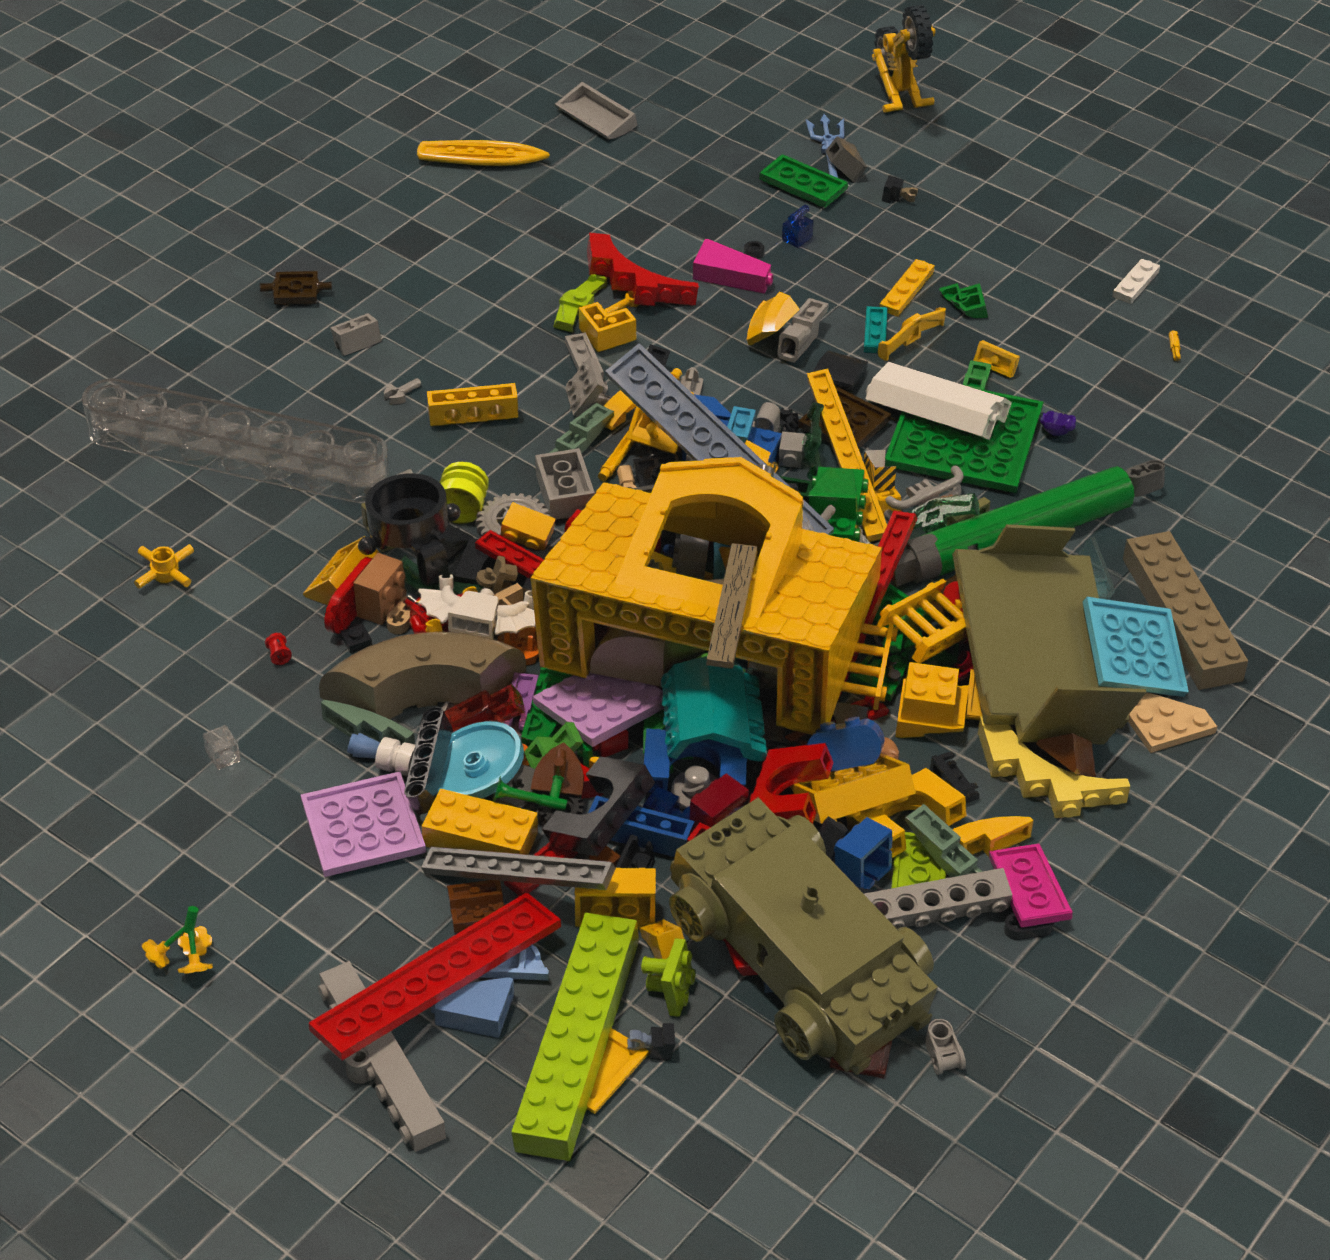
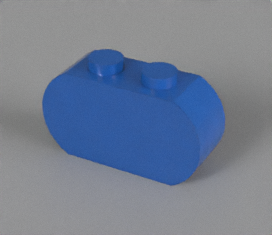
M859 717L848 718L844 720L845 723L836 725L835 722H826L814 731L807 745L826 743L834 762L831 772L873 764L880 756L885 742L880 726L870 719L860 720Z

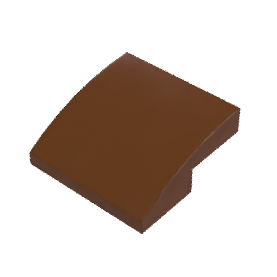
M499 880L447 886L454 933L463 931L504 906Z

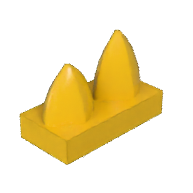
M982 340L978 344L973 361L992 364L991 370L1011 378L1015 375L1020 356Z

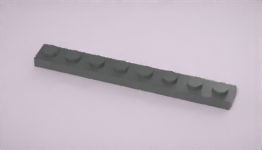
M430 847L421 866L425 874L607 890L616 869L612 862L441 847Z

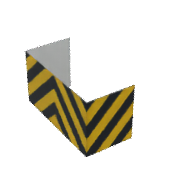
M869 450L864 452V465L874 491L895 490L896 466L885 467L886 450Z

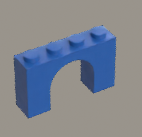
M646 729L643 764L646 765L655 781L649 793L667 794L671 765L681 758L691 756L700 757L712 763L718 772L719 778L727 773L743 786L746 785L747 758L743 757L740 748L707 739L689 744L679 757L675 759L667 755V745L665 744L666 730Z

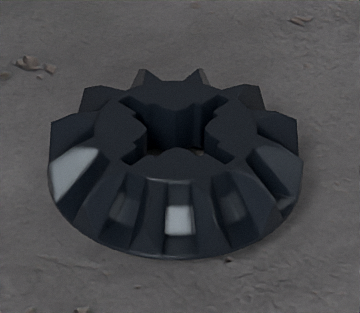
M782 407L780 410V433L782 431L794 432L798 429V420H800L798 413H793L792 409L784 410Z

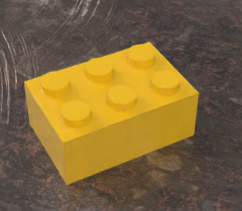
M615 867V872L607 890L575 887V926H581L585 912L637 920L638 927L654 923L656 868Z

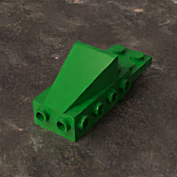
M818 467L817 476L812 478L809 505L819 515L829 505L836 508L835 513L828 521L834 528L831 536L860 542L861 528L859 526L863 525V512L861 510L865 509L866 495L864 493H868L869 480L865 479L863 469Z

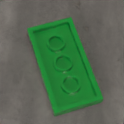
M783 154L759 173L760 180L824 208L848 189V182Z

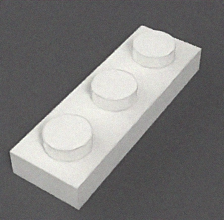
M1141 259L1113 290L1112 297L1132 304L1159 273L1160 265Z

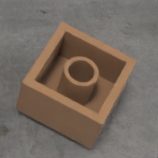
M380 553L374 556L353 582L357 617L383 625L387 620V615L407 594L404 583L403 561Z

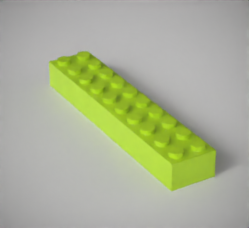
M585 912L511 1131L515 1152L566 1161L571 1160L587 1109V1103L591 1096L609 1039V1032L613 1026L638 947L639 933L637 920Z

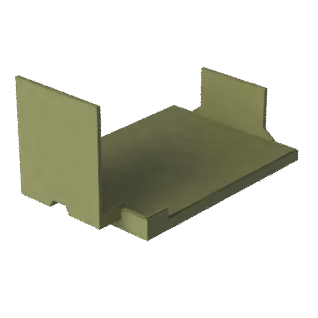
M1007 524L993 546L980 550L955 549L953 553L984 724L1015 725L1018 742H1038L1041 739L1073 733L1092 741V744L1105 745L1117 728H1123L1129 721L1130 712L1147 693L1146 689L1112 688L1099 686L1082 602L1086 597L1099 598L1090 556L1068 555L1063 551V548L1074 534L1075 528Z

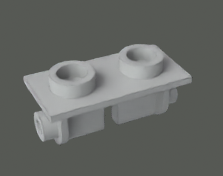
M691 367L686 371V377L682 376L681 383L690 392L700 395L704 379L699 378L697 369Z

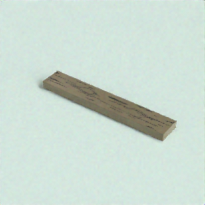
M734 543L731 545L707 656V665L733 669L757 555V546Z

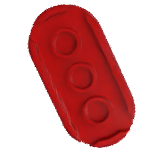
M363 558L332 595L324 618V625L328 632L340 634V631L347 629L356 618L357 611L353 582L373 558Z

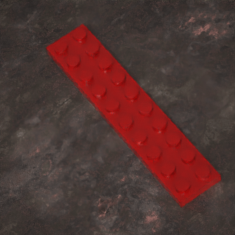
M526 892L308 1023L309 1031L343 1061L561 927V919Z

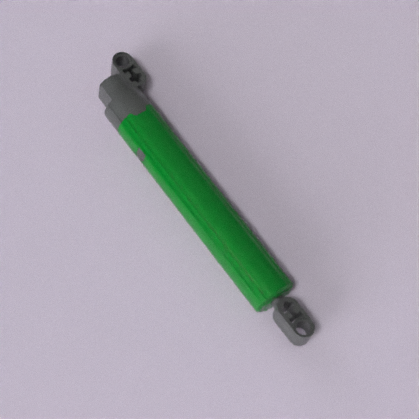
M1150 460L1130 467L1126 471L1118 466L1111 467L908 540L890 584L894 587L908 582L918 584L955 571L953 560L955 549L980 550L993 546L1007 524L1073 528L1131 507L1134 497L1143 496L1164 487L1165 464L1159 460Z

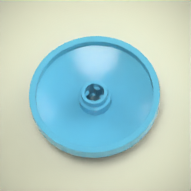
M493 721L474 723L453 732L439 790L444 789L481 799L495 793L499 777L501 776V780L507 784L515 776L522 764L524 747L517 732L507 724Z

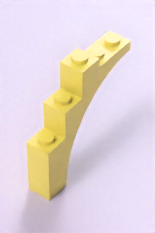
M980 716L978 735L991 778L1016 775L1023 798L1048 795L1055 818L1080 816L1082 807L1127 803L1130 790L1128 779L1087 777L1066 771L1034 754L1022 742H1018V737L1010 725L984 724L983 716Z

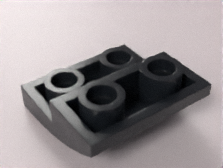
M827 351L821 357L813 372L828 369L835 385H838L840 389L850 390L859 383L860 375L867 370L868 361Z

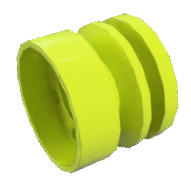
M451 463L445 467L440 483L445 489L447 504L454 503L461 510L460 517L452 522L463 524L473 522L477 519V513L482 511L484 498L489 487L488 477L480 467L472 463Z

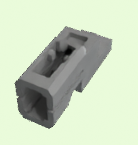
M809 298L802 305L800 310L793 316L792 325H789L779 336L780 345L778 346L777 354L780 359L793 363L798 360L818 336L819 322L828 311V303ZM796 344L795 354L788 353L790 348Z

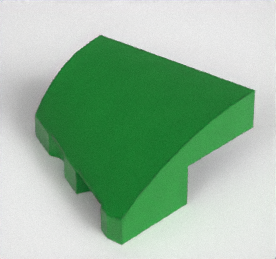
M958 283L939 288L941 295L967 316L988 318L980 283L959 289Z

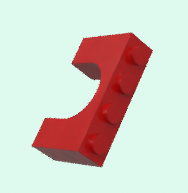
M826 743L770 749L766 759L763 761L762 770L759 777H757L754 792L750 796V802L759 797L776 816L788 820L793 816L800 815L813 824L817 812L809 793L779 794L787 787L796 783L829 778L834 762Z

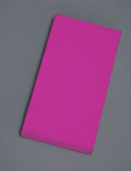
M1040 844L989 851V859L993 868H1004L1013 895L1010 905L1020 927L1072 919L1073 912Z

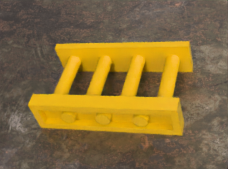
M944 579L935 583H929L924 589L892 606L890 604L887 605L880 613L881 618L877 627L881 629L890 623L894 624L915 644L916 651L912 659L917 663L924 662L968 637L963 612L941 593L947 582ZM935 600L957 621H949L929 602ZM922 608L944 629L934 628L916 609ZM907 615L929 637H921L901 617Z
M864 623L861 633L886 637L885 648L857 643L854 651L883 657L881 668L851 662L848 672L879 677L877 688L844 682L841 689L843 692L875 697L873 710H878L879 701H885L887 687L882 686L890 643L891 641L896 642L898 628L894 627L892 623L889 624L888 628L882 627L881 629L875 625Z

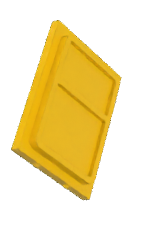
M612 1028L610 1029L605 1052L587 1103V1110L594 1114L598 1112L649 1055V1050L645 1048L629 1050L628 1038Z

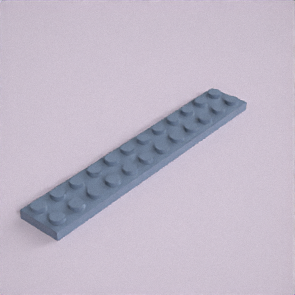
M640 343L605 371V376L694 461L742 457L756 466L761 464L767 465ZM774 472L773 478L789 486ZM803 500L802 528L831 535L834 532V528Z

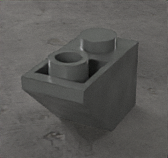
M838 136L825 151L831 163L853 182H856L867 168L855 145Z

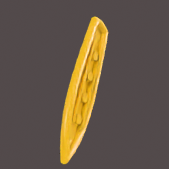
M490 140L422 141L417 148L419 160L483 166L527 164L547 159L550 156L548 152L529 145Z

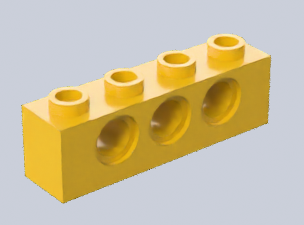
M515 383L427 391L430 426L518 418V397Z

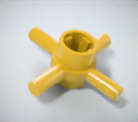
M189 544L174 554V551L169 547H158L151 552L146 547L141 546L138 549V554L150 562L151 570L135 580V586L140 589L156 579L160 583H169L176 580L183 586L188 587L191 584V579L178 571V563L194 553V548Z

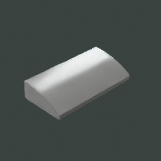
M581 82L555 103V107L607 139L622 136L638 125L635 113L584 82Z

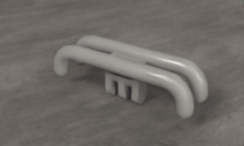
M958 466L951 467V473L954 475L953 478L936 486H933L927 480H923L921 483L913 485V487L906 488V493L910 498L899 501L892 496H888L885 501L890 507L898 510H905L918 504L917 508L908 511V513H915L916 517H919L928 510V507L940 498L939 495L952 488L951 492L942 496H949L950 494L960 496L962 492L960 483L963 480V472ZM890 509L886 510L884 516L890 520L893 511Z

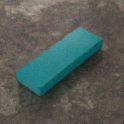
M866 306L864 352L878 353V344L881 341H886L887 307Z

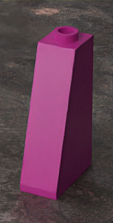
M710 239L704 240L693 262L694 280L764 294L767 287L771 286L774 275L771 273V264Z

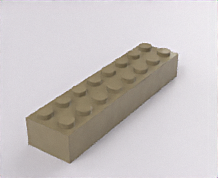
M1167 531L1126 539L1123 561L1149 606L1171 609L1181 659L1198 690L1244 681L1248 659L1171 532Z

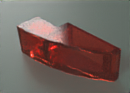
M510 684L491 695L486 690H483L444 711L452 725V732H455L460 728L478 722L493 721L501 723L525 713L522 694Z

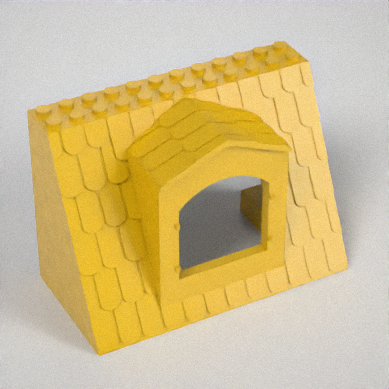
M742 457L704 459L703 461L668 462L662 464L651 493L604 482L531 577L540 667L587 678L590 671L591 658L596 649L594 623L709 651L723 585L647 567L661 532L666 530L729 546L732 543L757 546V552H760L752 574L735 657L777 668L776 726L812 735L817 728H820L821 724L831 721L880 578L882 547L803 529V497L800 493L771 477L770 473Z

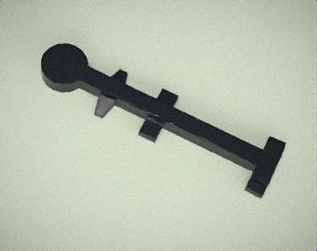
M867 634L866 638H872L875 646L883 647L878 638L880 636ZM889 651L888 657L892 656L891 651ZM888 658L886 664L888 679L891 682H897L901 676L900 672L893 667L897 663L891 662Z

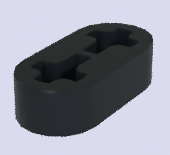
M1012 913L1005 919L1004 933L1013 940L1045 937L1052 933L1054 922L1046 923V925L1020 927L1015 914Z

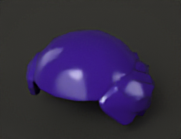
M1048 411L1046 414L1043 413L1040 419L1044 429L1053 436H1063L1076 427V417L1074 415H1063V413Z

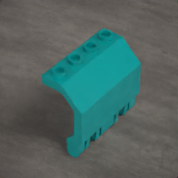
M707 656L674 664L667 673H664L660 684L663 689L662 705L664 706L663 724L666 729L665 744L667 745V755L669 757L677 759L689 744L711 739L740 748L744 758L758 762L766 759V740L762 738V735L765 733L762 703L758 700L761 694L759 678L757 676L745 673L742 667L736 665L733 666V669L707 665Z

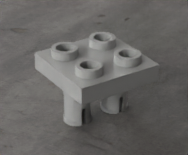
M589 356L565 387L572 413L576 417L585 412L591 404L598 403L604 406L611 399L610 396L605 395L608 385L606 382H603L597 359Z

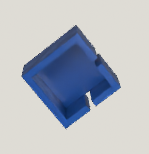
M866 817L861 823L856 824L843 839L837 841L834 847L835 864L856 887L870 889L875 884V880L879 881L892 868V851L890 850L892 848V830Z

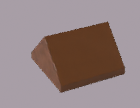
M1072 733L1041 739L1037 742L1038 746L1073 773L1087 777L1096 776L1092 741Z

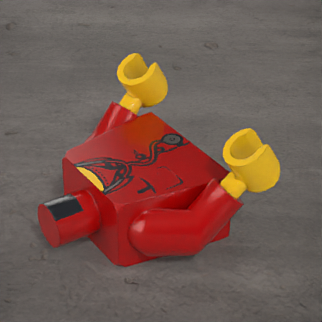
M470 586L463 593L457 595L461 597L465 591H478L475 586ZM410 593L407 596L405 605L411 608L409 623L414 634L451 632L448 628V620L441 624L439 619L426 615L425 607L418 604L421 600L419 596L414 593Z

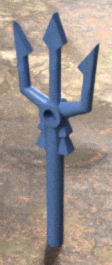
M823 114L820 120L824 128L825 135L823 136L815 135L813 131L815 125L805 119L810 138L822 142L821 153L826 154V149L837 136L842 139L844 138V118L837 124L839 134L834 136L829 134L828 124L830 120L825 114ZM827 156L829 174L838 178L836 166L831 163Z

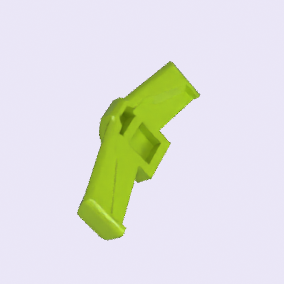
M592 274L587 281L575 290L572 289L565 292L559 299L560 306L553 327L573 333L579 308L593 304L594 294L601 288L607 287V278Z

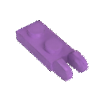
M514 672L506 703L504 724L511 727L513 715H521L519 730L523 731L527 714L531 712L532 696L535 695L539 675Z

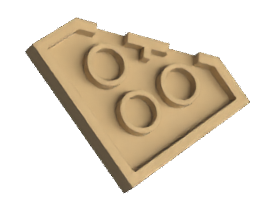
M1149 692L1143 696L1130 712L1128 721L1150 753L1215 734L1217 730V725L1205 709Z

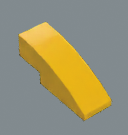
M1020 816L995 817L967 823L952 830L961 837L959 843L972 855L983 850L989 857V851L1006 849L1030 838L1033 819Z

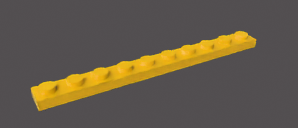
M828 369L807 373L809 386L839 467L863 469L865 479L869 480L868 493H864L866 495L865 509L861 510L863 512L862 529L869 542L880 540L887 527V523Z

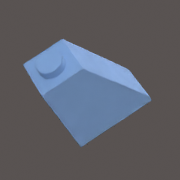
M506 977L472 982L431 1006V1013H435V1025L499 1038L514 997L513 978Z

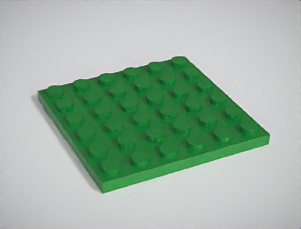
M978 389L1006 398L1012 402L1005 423L996 420L990 440L902 411L885 456V466H896V469L945 479L953 478L954 475L951 473V467L958 466L963 472L962 482L1017 493L1043 409V401Z

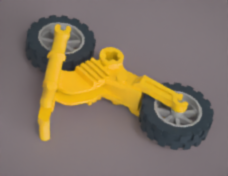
M924 5L905 8L903 13L904 19L902 20L903 29L899 33L895 26L882 27L876 30V40L874 41L876 49H873L872 59L876 61L888 98L892 101V104L882 106L884 113L903 110L898 93L900 91L908 90L914 108L934 105V97L921 99L913 74V68L918 67L915 64L917 60L930 57L933 51L932 37L935 36V28L932 27L929 13H927Z

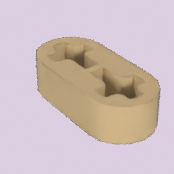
M407 596L403 597L386 617L387 629L392 634H402L410 627L409 617L411 608L405 605Z

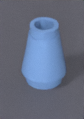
M361 733L358 735L352 734L347 753L353 754V757L375 759L380 742Z

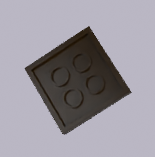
M836 387L859 449L891 420V413ZM816 405L798 420V427L831 444Z

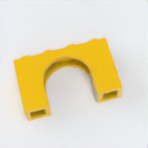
M924 768L912 775L916 794L908 796V800L894 803L891 801L885 803V807L881 809H866L861 811L859 816L846 817L847 829H849L850 833L852 828L856 824L861 823L866 817L892 830V848L890 850L892 851L893 858L906 851L905 830L889 818L890 816L904 810H916L925 804L942 821L950 826L967 816L966 798L936 774Z

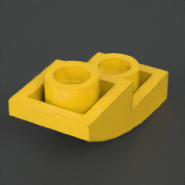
M621 390L604 405V407L614 411L613 417L605 427L610 430L615 429L626 421V414L636 407Z

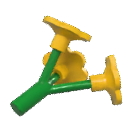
M189 906L184 926L167 941H162L157 945L153 940L149 939L142 944V949L146 952L145 955L150 962L155 963L160 969L167 966L169 959L166 956V952L170 949V945L178 939L179 947L183 948L184 955L189 957V964L179 968L178 973L201 972L213 968V964L200 962L199 956L206 954L207 947L211 946L213 941L212 937L207 934L205 927L199 926L195 928L199 909L195 906Z

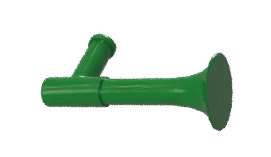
M559 775L553 776L550 796L510 787L501 780L500 776L493 802L500 797H510L565 811L567 800L559 798L564 778Z

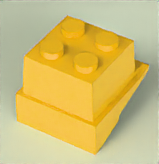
M636 406L626 439L671 454H676V451L681 453L682 449Z
M909 662L906 679L903 678L895 737H924L925 734L962 732L964 730L969 685L957 686L959 669Z

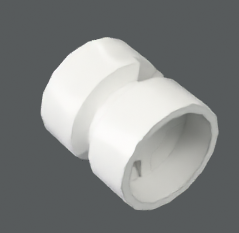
M384 737L377 749L375 758L376 768L389 772L395 769L396 772H401V775L408 776L415 744L404 742L401 745L399 740Z

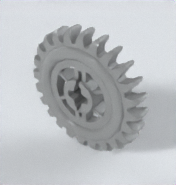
M511 493L510 496L503 494L502 498L494 497L493 501H487L486 505L482 507V511L477 513L475 521L477 533L481 534L482 537L489 530H492L500 535L502 522L512 502L550 516V511L546 509L544 503H540L539 499H533L530 495L524 497L522 493L518 496L515 493Z

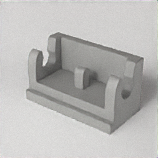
M369 313L330 327L335 347H340L343 356L382 341L378 320Z

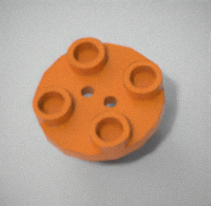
M525 628L517 634L501 633L497 641L521 650L525 656L526 665L534 664L537 661L539 653L536 628Z

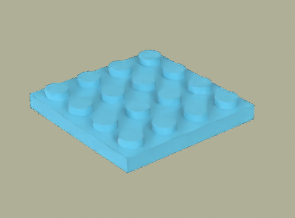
M1086 597L1082 601L1099 686L1146 689V692L1180 697H1184L1189 693L1171 609Z

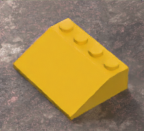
M882 753L873 764L832 771L828 779L800 782L790 786L794 794L809 793L817 812L814 820L822 824L828 816L837 821V818L844 816L852 818L859 816L863 810H878L885 807V803L891 801L894 803L908 800V796L916 794L910 765Z

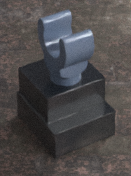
M663 1023L662 1027H651L649 1035L639 1030L629 1031L630 1038L627 1039L629 1050H639L648 1046L649 1058L671 1060L675 1047L674 1023Z

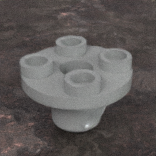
M690 766L672 782L671 796L674 800V805L679 809L690 811V800L697 793H701L709 787L712 781L718 778L702 766Z

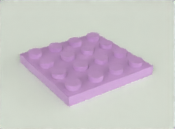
M590 671L587 678L573 675L532 696L533 704L561 725H564L566 722H574L582 740L592 747L664 709L662 705L663 691L655 685L593 674Z
M401 772L301 794V802L324 877L426 853V846L415 813L404 794L405 784Z

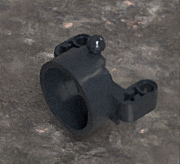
M415 473L398 474L376 483L369 490L365 499L370 537H363L359 541V551L364 555H371L375 552L376 547L381 550L388 548V546L409 548L417 558L418 573L426 587L438 583L440 575H442V578H449L447 554L441 543L445 541V537L442 534L446 530L449 521H456L460 517L461 510L459 506L454 503L447 504L446 492L442 484L426 475Z

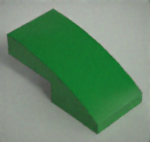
M970 360L963 385L985 390L992 364Z

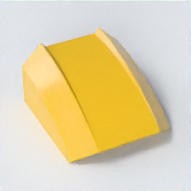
M779 292L775 297L767 301L763 300L758 306L748 328V345H753L777 332L800 310L789 295Z

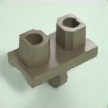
M497 556L493 570L491 568L480 570L477 573L476 581L482 589L488 588L496 594L512 586L511 582H505L504 580L516 581L518 575L517 566L505 564V557Z

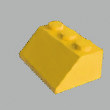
M362 538L339 549L304 591L303 595L306 598L328 605L334 592L358 563L365 557L374 558L380 552L376 549L371 555L362 554L358 549V543Z

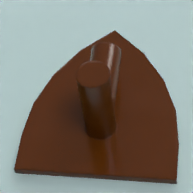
M563 742L544 755L536 766L531 784L532 791L550 793L553 782L552 778L555 775H559L564 778L560 794L582 796L583 771L580 761L575 753Z

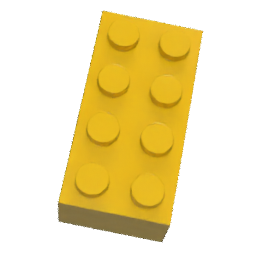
M444 789L439 790L422 824V837L425 846L429 848L441 847L528 855L538 834L537 812Z

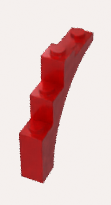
M589 233L587 246L589 275L597 274L610 277L611 290L632 291L634 304L655 306V302L696 305L699 289L698 283L681 281L648 271L623 256L612 243L610 234Z

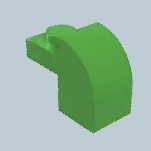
M566 722L553 737H536L524 751L531 768L535 769L544 755L563 742L573 752L581 746L583 740L574 722Z

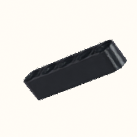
M439 706L429 708L422 716L404 794L417 814L428 813L438 794L453 730L446 714Z

